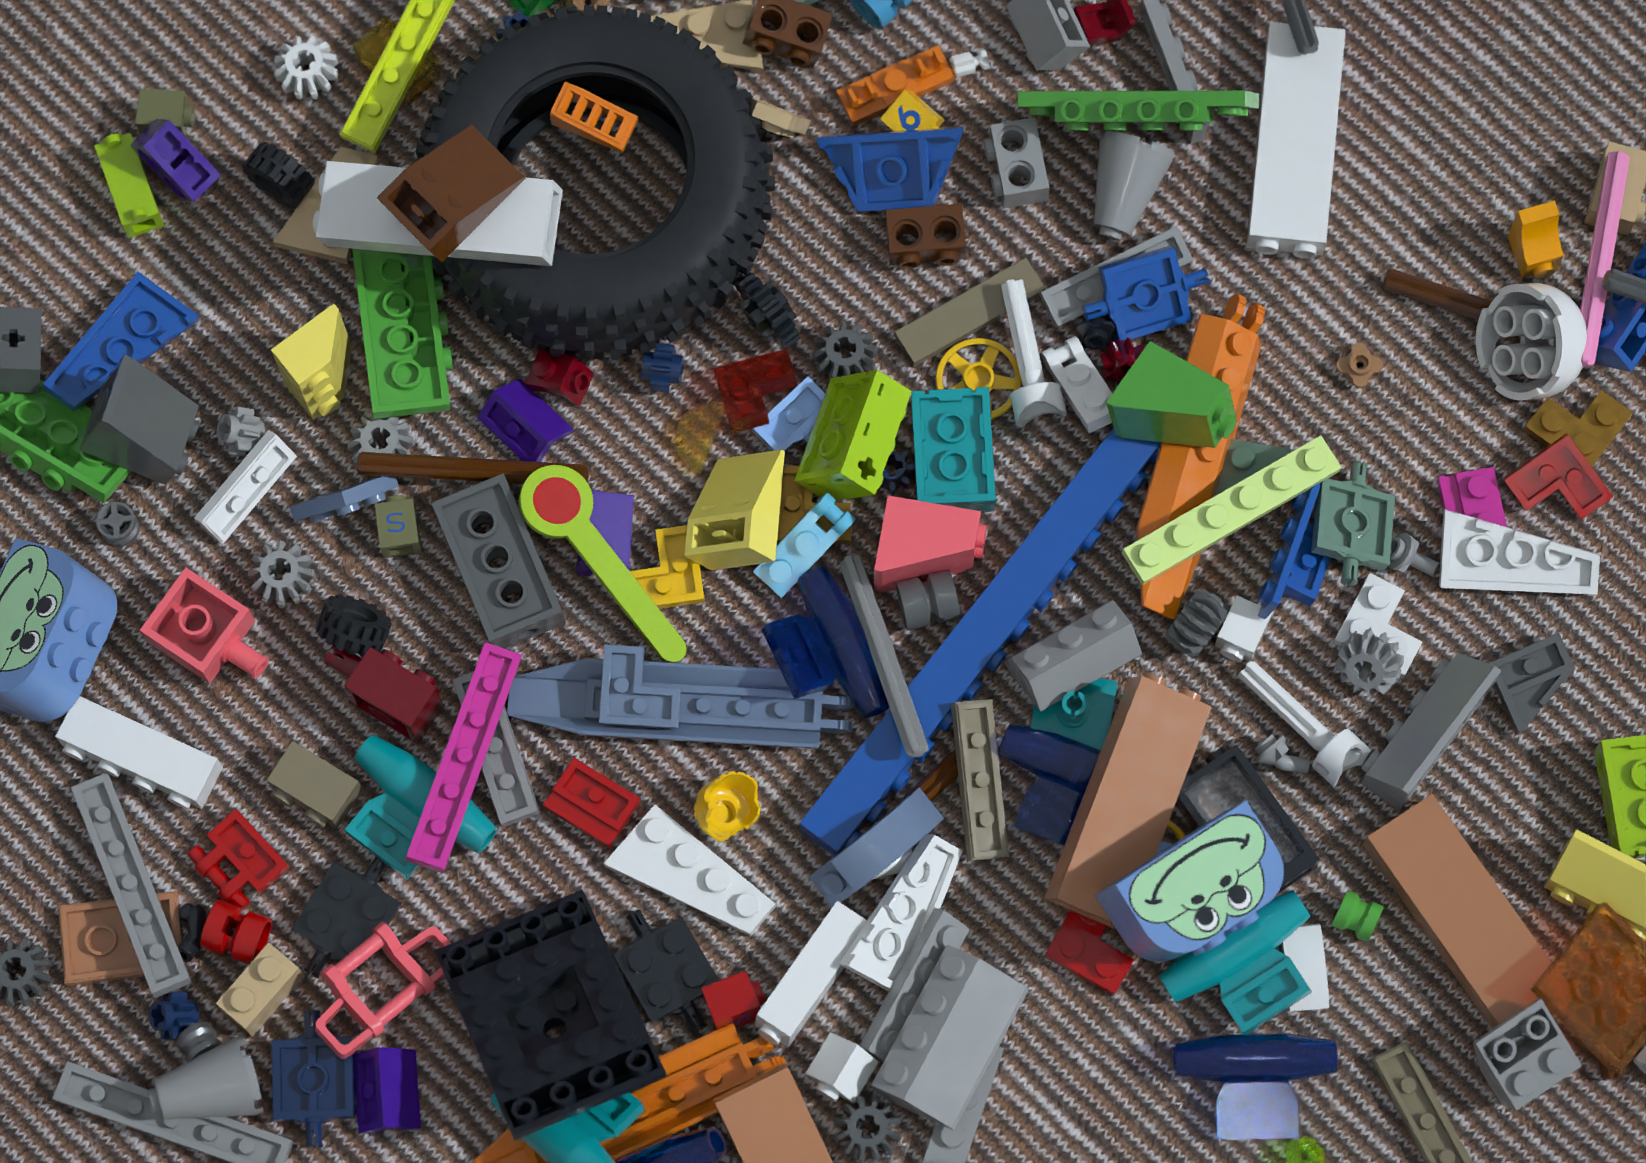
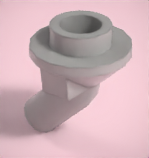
M1401 533L1392 538L1390 565L1388 566L1390 569L1405 573L1410 565L1434 577L1440 567V563L1417 552L1420 543L1408 533Z
M1271 734L1255 748L1259 756L1254 761L1264 764L1267 768L1274 765L1281 770L1306 774L1309 770L1310 762L1308 758L1285 755L1289 748L1285 744L1286 737L1284 735L1276 739Z

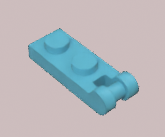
M828 492L819 499L777 544L775 562L758 564L753 570L781 598L856 520L848 511L844 513L834 504L836 500ZM822 515L833 523L827 532L816 523Z

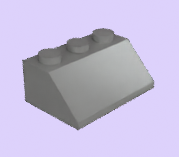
M1112 600L1005 659L1004 664L1041 712L1062 700L1066 693L1080 690L1140 656L1142 651L1131 621Z

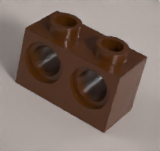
M755 0L742 44L751 46L752 50L760 54H774L786 58L789 63L795 66H809L813 68L822 53L832 13L794 0ZM761 21L772 23L776 30H767L763 27ZM797 33L807 35L811 43L801 41Z
M962 203L886 210V233L890 266L898 265L902 269H912L919 267L921 263L929 262L948 266L958 263L959 260L966 259ZM941 231H948L955 238L949 242H941L935 236ZM904 234L914 236L917 241L912 245L906 246L900 244L897 239Z

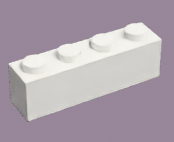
M79 696L76 703L68 711L55 736L61 745L64 746L62 752L82 762L85 757L99 762L97 768L101 771L108 772L109 775L117 778L120 773L134 778L132 784L152 794L155 789L161 790L169 794L167 800L187 810L190 805L200 809L203 808L223 769L217 758Z

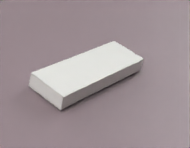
M268 430L194 519L216 541L224 544L297 456L275 433Z

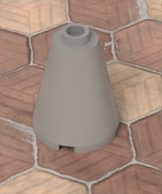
M1105 131V133L1102 132L1099 141L1094 226L1100 228L1099 235L1121 241L1122 235H1131L1170 167L1175 152L1155 142H1152L1150 145L1139 141L1140 137L1115 131Z
M244 1035L234 1037L154 1079L155 1088L147 1090L153 1113L161 1111L163 1119L252 1116L263 1113V1107L259 1103L254 1104V1101L261 1099V1094L251 1055L246 1056L245 1049L240 1050V1046L247 1045Z

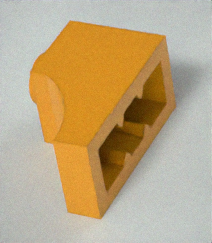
M1555 201L1522 209L1516 214L1508 234V240L1522 278L1534 276L1535 279L1548 277L1556 272L1564 257L1558 230L1560 214Z

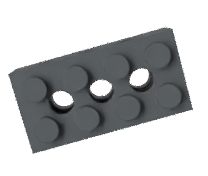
M504 473L431 503L489 644L506 649L566 624L563 611ZM483 524L493 526L487 533L480 534L475 532ZM502 558L507 560V563L501 568L490 567V564L496 559ZM511 593L522 595L521 599L515 603L504 601Z

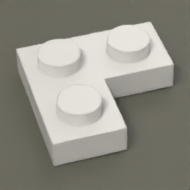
M1370 573L1333 643L1341 646L1355 631L1363 635L1365 630H1368L1370 627L1377 637L1386 632V641L1388 643L1399 642L1397 653L1404 656L1400 678L1404 679L1422 644V641L1388 624L1405 590Z

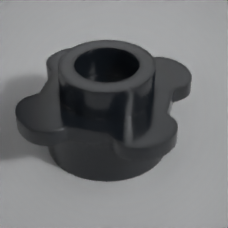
M1100 316L1086 321L1084 318L1082 322L1077 324V331L1080 333L1078 339L1083 348H1108L1111 341H1116L1112 336V333L1115 331V325L1106 316Z

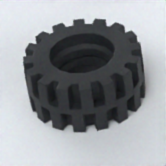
M260 142L242 165L244 174L248 176L247 178L251 182L256 184L255 186L259 190H263L265 195L274 198L279 204L283 203L285 207H291L292 209L297 208L315 183L312 175L305 171L306 168L296 162L297 160L293 156L290 157L283 149L279 150L276 145L269 144L268 142Z
M341 594L335 597L331 595L326 599L315 629L316 632H319L320 638L326 639L325 642L327 644L335 645L336 649L340 651L346 650L348 654L355 655L357 653L364 657L370 647L381 653L392 626L391 618L386 616V612L383 610H378L376 605L365 603L366 600L360 598L356 600L353 596L346 595V597H343Z

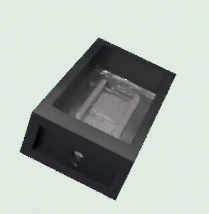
M1237 745L1228 751L1223 746L1211 753L1205 759L1207 765L1197 772H1194L1192 768L1188 769L1175 803L1178 810L1191 828L1196 830L1223 811L1247 801L1275 844L1283 861L1284 876L1276 896L1317 868L1320 862L1319 857Z

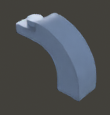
M919 787L894 806L860 837L813 872L809 878L833 907L837 901L841 903L895 862L937 826L944 817Z

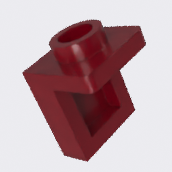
M1107 0L1102 3L1076 6L1073 9L1090 46L1120 41L1136 23L1133 10L1127 0Z
M539 350L524 384L534 391L561 395L572 405L580 406L590 386L593 371L573 355L562 354L561 357L550 355V351Z

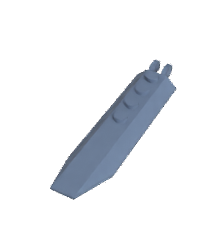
M586 658L515 676L509 691L507 710L509 717L580 735L819 749L820 732L828 734H849L852 732V723L849 721L821 719L822 708L847 711L853 708L854 700L843 696L823 695L824 671L644 661L642 686L681 688L679 729L603 725L599 723L603 659Z

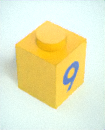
M904 90L880 118L893 131L937 129L945 121L911 90Z

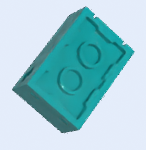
M989 387L975 388V392H972V388L929 390V394H925V390L912 391L911 411L917 501L981 512L995 511L996 494Z

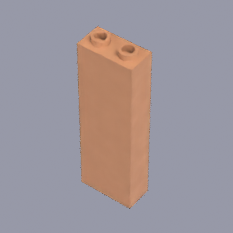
M1144 673V676L1131 677L1127 681L1044 898L1113 929H1116L1095 894L1156 856L1212 708L1200 702L1201 695L1184 688H1179V691H1175L1165 686L1167 681L1164 678L1151 673Z
M1433 794L1366 837L1363 846L1492 1029L1537 998L1543 1000L1552 1016L1567 1006L1564 999L1567 998L1572 990Z

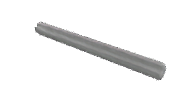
M847 555L840 562V568L903 747L908 757H921L928 751L929 746L865 566L859 555Z

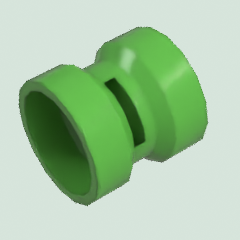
M1347 890L1331 926L1341 931L1346 929L1353 930L1357 938L1368 943L1384 906L1374 901L1366 903L1360 900L1359 894Z

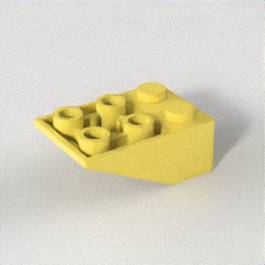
M781 449L717 460L688 518L685 557L709 570L775 562L785 451Z

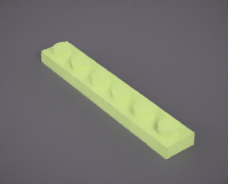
M1320 435L1127 546L1121 553L1143 586L1340 472L1342 467Z

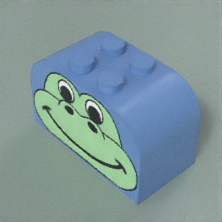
M18 538L15 539L0 571V711L38 722H48L64 715L78 700L115 620L117 598L109 584L61 550Z
M1244 801L1223 811L1101 890L1095 896L1126 945L1136 955L1155 962L1168 961L1189 952H1193L1197 956L1224 942L1227 938L1223 932L1229 935L1237 929L1245 928L1259 918L1255 911L1269 903L1280 890L1284 876L1283 861L1278 849L1247 801Z

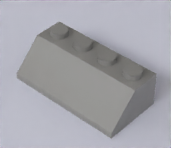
M1458 652L1451 662L1443 659L1430 677L1435 680V683L1429 691L1425 692L1420 689L1407 708L1413 712L1405 723L1398 719L1384 737L1389 741V744L1383 752L1379 753L1377 750H1374L1361 769L1366 774L1361 784L1400 812L1490 692L1501 670L1494 665Z
M946 945L871 1086L889 1102L954 1131L1029 989L980 958Z

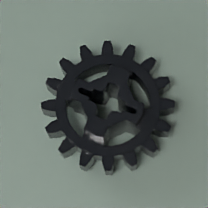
M749 272L748 275L743 276L735 283L736 289L741 294L740 297L743 300L738 304L744 312L750 325L765 340L772 337L783 349H787L800 339V333L795 328L796 325L793 322L797 315L792 310L784 294L771 281L763 284L759 277H756L753 272Z

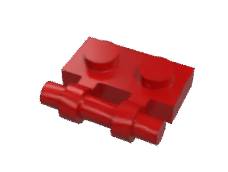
M237 809L232 811L207 834V837L216 846L211 852L207 854L197 845L187 854L196 865L194 870L203 879L207 877L219 890L218 896L224 902L241 907V911H244L251 904V901L242 893L246 886L251 884L261 895L290 869L289 865ZM226 858L239 871L232 879L219 867L220 863Z

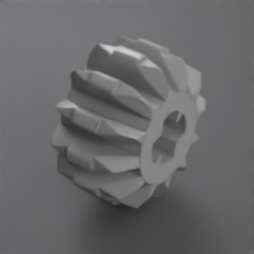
M363 415L361 421L364 428L352 427L351 434L355 439L348 442V448L355 453L352 460L356 466L360 452L411 455L407 449L415 445L413 437L408 436L410 431L408 423L398 424V416L388 417L386 421L384 418H379L371 422L367 416ZM383 439V442H387L388 446L380 449L379 445H375V442Z
M280 540L278 542L277 551H272L271 547L265 544L263 550L266 556L263 558L259 555H253L252 561L257 568H252L248 571L249 578L255 581L251 586L254 594L263 593L262 601L267 605L276 598L279 608L285 607L286 598L291 597L295 604H299L298 592L301 591L309 594L312 589L306 581L314 579L316 575L313 569L308 568L312 563L311 557L308 554L301 555V547L297 544L293 545L288 551L285 541ZM286 568L288 573L283 575V580H277L275 576L280 575L281 569Z
M1371 627L1365 630L1363 635L1355 631L1338 649L1339 658L1336 661L1335 669L1343 672L1341 683L1352 682L1354 684L1353 693L1363 688L1368 697L1374 695L1377 690L1385 694L1390 690L1392 684L1394 685L1400 679L1404 656L1397 653L1399 642L1388 643L1386 641V632L1377 637L1374 635Z

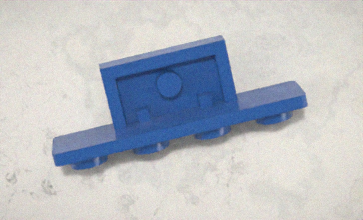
M1322 482L1292 500L1291 508L1295 509L1294 515L1283 526L1280 539L1284 540L1281 549H1277L1269 564V570L1273 571L1271 579L1267 580L1262 586L1257 599L1262 602L1258 617L1264 620L1279 605L1283 594L1309 607L1317 598L1331 557L1311 553L1313 526L1308 524Z

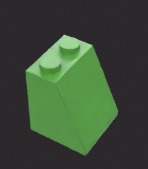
M1151 341L1106 402L1115 434L1126 439L1215 448L1222 438L1226 439L1230 436L1237 422L1228 384Z

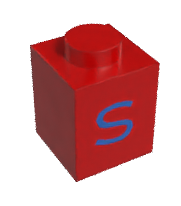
M746 970L701 988L716 1030L731 1023L737 1029L755 1022L757 1013L761 1009L760 1005L766 1002L759 981L751 983Z

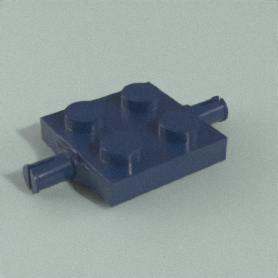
M310 1010L303 1011L304 1035L287 1040H272L273 1121H296L306 1124V1148H314V1132L315 1147L322 1148V1123H327L333 1119L355 1118L353 1054H351L346 1059H340L315 1031L316 1021L320 1018V1011L312 1010L311 1013ZM352 1036L335 1037L342 1045H347L354 1040Z

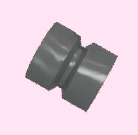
M950 570L928 574L925 582H922L917 577L896 582L898 601L907 631L927 627L931 619H935L940 624L961 618L958 597Z

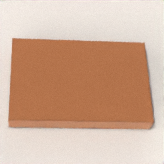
M177 891L156 893L178 946L183 940L182 926L179 920V894ZM115 899L58 906L64 984L66 986L145 976Z
M786 1063L713 1099L743 1163H833Z

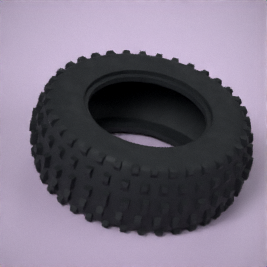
M584 5V12H578L577 6L567 7V12L565 8L556 9V16L550 18L547 12L528 17L529 25L521 27L519 22L510 25L502 30L503 38L496 41L493 37H490L479 46V56L476 59L468 55L462 61L458 68L459 71L456 73L457 80L448 77L443 84L444 89L438 95L439 103L433 102L429 110L431 116L427 117L424 124L425 129H422L420 141L424 145H417L416 161L472 124L513 165L522 149L536 135L552 125L550 119L551 109L564 82H568L638 116V122L647 125L663 136L678 153L686 168L685 184L675 207L664 222L651 234L628 247L600 254H577L554 248L552 266L447 257L441 262L434 258L432 260L434 269L437 274L441 273L443 276L450 274L453 279L448 285L450 292L459 299L465 296L469 298L471 314L481 320L487 315L489 317L488 322L494 326L497 333L505 337L509 331H512L511 337L519 342L522 341V346L532 349L535 343H537V349L548 351L550 348V355L561 357L565 351V354L576 357V353L580 352L581 360H591V358L604 359V352H610L611 359H619L621 354L623 356L632 355V348L639 347L641 354L649 352L651 349L656 348V343H659V340L664 337L667 338L669 343L678 340L680 336L686 333L685 326L691 323L697 329L705 322L704 320L711 316L710 307L712 305L720 310L726 304V299L734 293L732 285L736 286L735 283L743 277V274H749L751 262L755 261L758 254L756 248L761 249L765 241L764 234L767 224L763 220H771L772 218L770 195L766 192L775 191V176H770L769 168L764 165L773 162L772 147H767V144L759 138V136L767 133V131L761 128V119L750 115L749 103L753 96L746 88L740 91L737 90L738 77L729 65L722 69L720 68L721 61L715 55V50L709 45H706L701 50L699 48L701 42L692 36L691 32L683 28L677 34V26L669 22L666 23L665 19L658 16L651 22L650 14L641 12L637 18V10L627 8L624 14L623 8L613 7L611 13H609L607 6L597 5L595 10L594 5ZM571 101L566 113L572 115L577 103ZM586 107L583 114H590L592 109Z

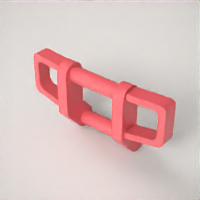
M380 922L372 929L373 934L335 966L329 964L321 971L323 979L337 1000L316 1021L315 1031L340 1059L348 1058L371 1038L379 1036L385 1031L384 1026L420 995L427 996L436 988L435 985L445 977L441 967L429 976L409 955L410 952L429 940L436 942L440 948L451 944L437 927L431 926L401 945L386 923ZM382 947L390 961L411 983L373 1014L351 990L345 977ZM343 1007L365 1030L347 1045H342L325 1027Z

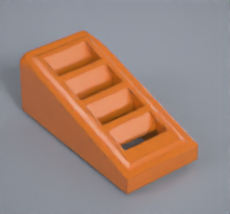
M564 82L550 112L552 125L623 153L638 121V116L568 82ZM571 101L577 103L572 115L567 114L566 112ZM587 107L592 110L585 123L581 121V117ZM602 113L607 115L601 130H599L595 126ZM617 119L622 121L614 138L609 133Z

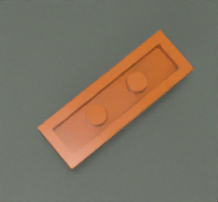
M939 45L840 88L836 90V95L852 127L885 113L904 90H911L918 97H921L955 82V76Z

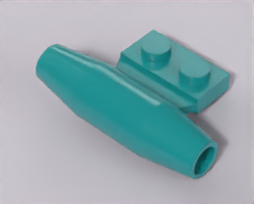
M371 735L358 749L354 760L385 793L371 800L369 799L344 830L347 835L408 880L420 865L405 861L437 772L416 756L375 735ZM471 799L455 842L479 854L490 844L498 828Z
M1294 890L1273 898L1269 903L1255 911L1259 918L1245 928L1237 929L1229 935L1223 932L1227 939L1207 952L1204 951L1197 956L1193 952L1184 954L1158 975L1175 1003L1220 984L1221 1000L1245 1036L1311 994V989L1290 957L1276 950L1284 940L1311 917Z
M629 1092L520 1139L548 1163H616L600 1142L613 1137L617 1138L645 1109L643 1103ZM493 1093L491 1097V1103L503 1117V1114Z

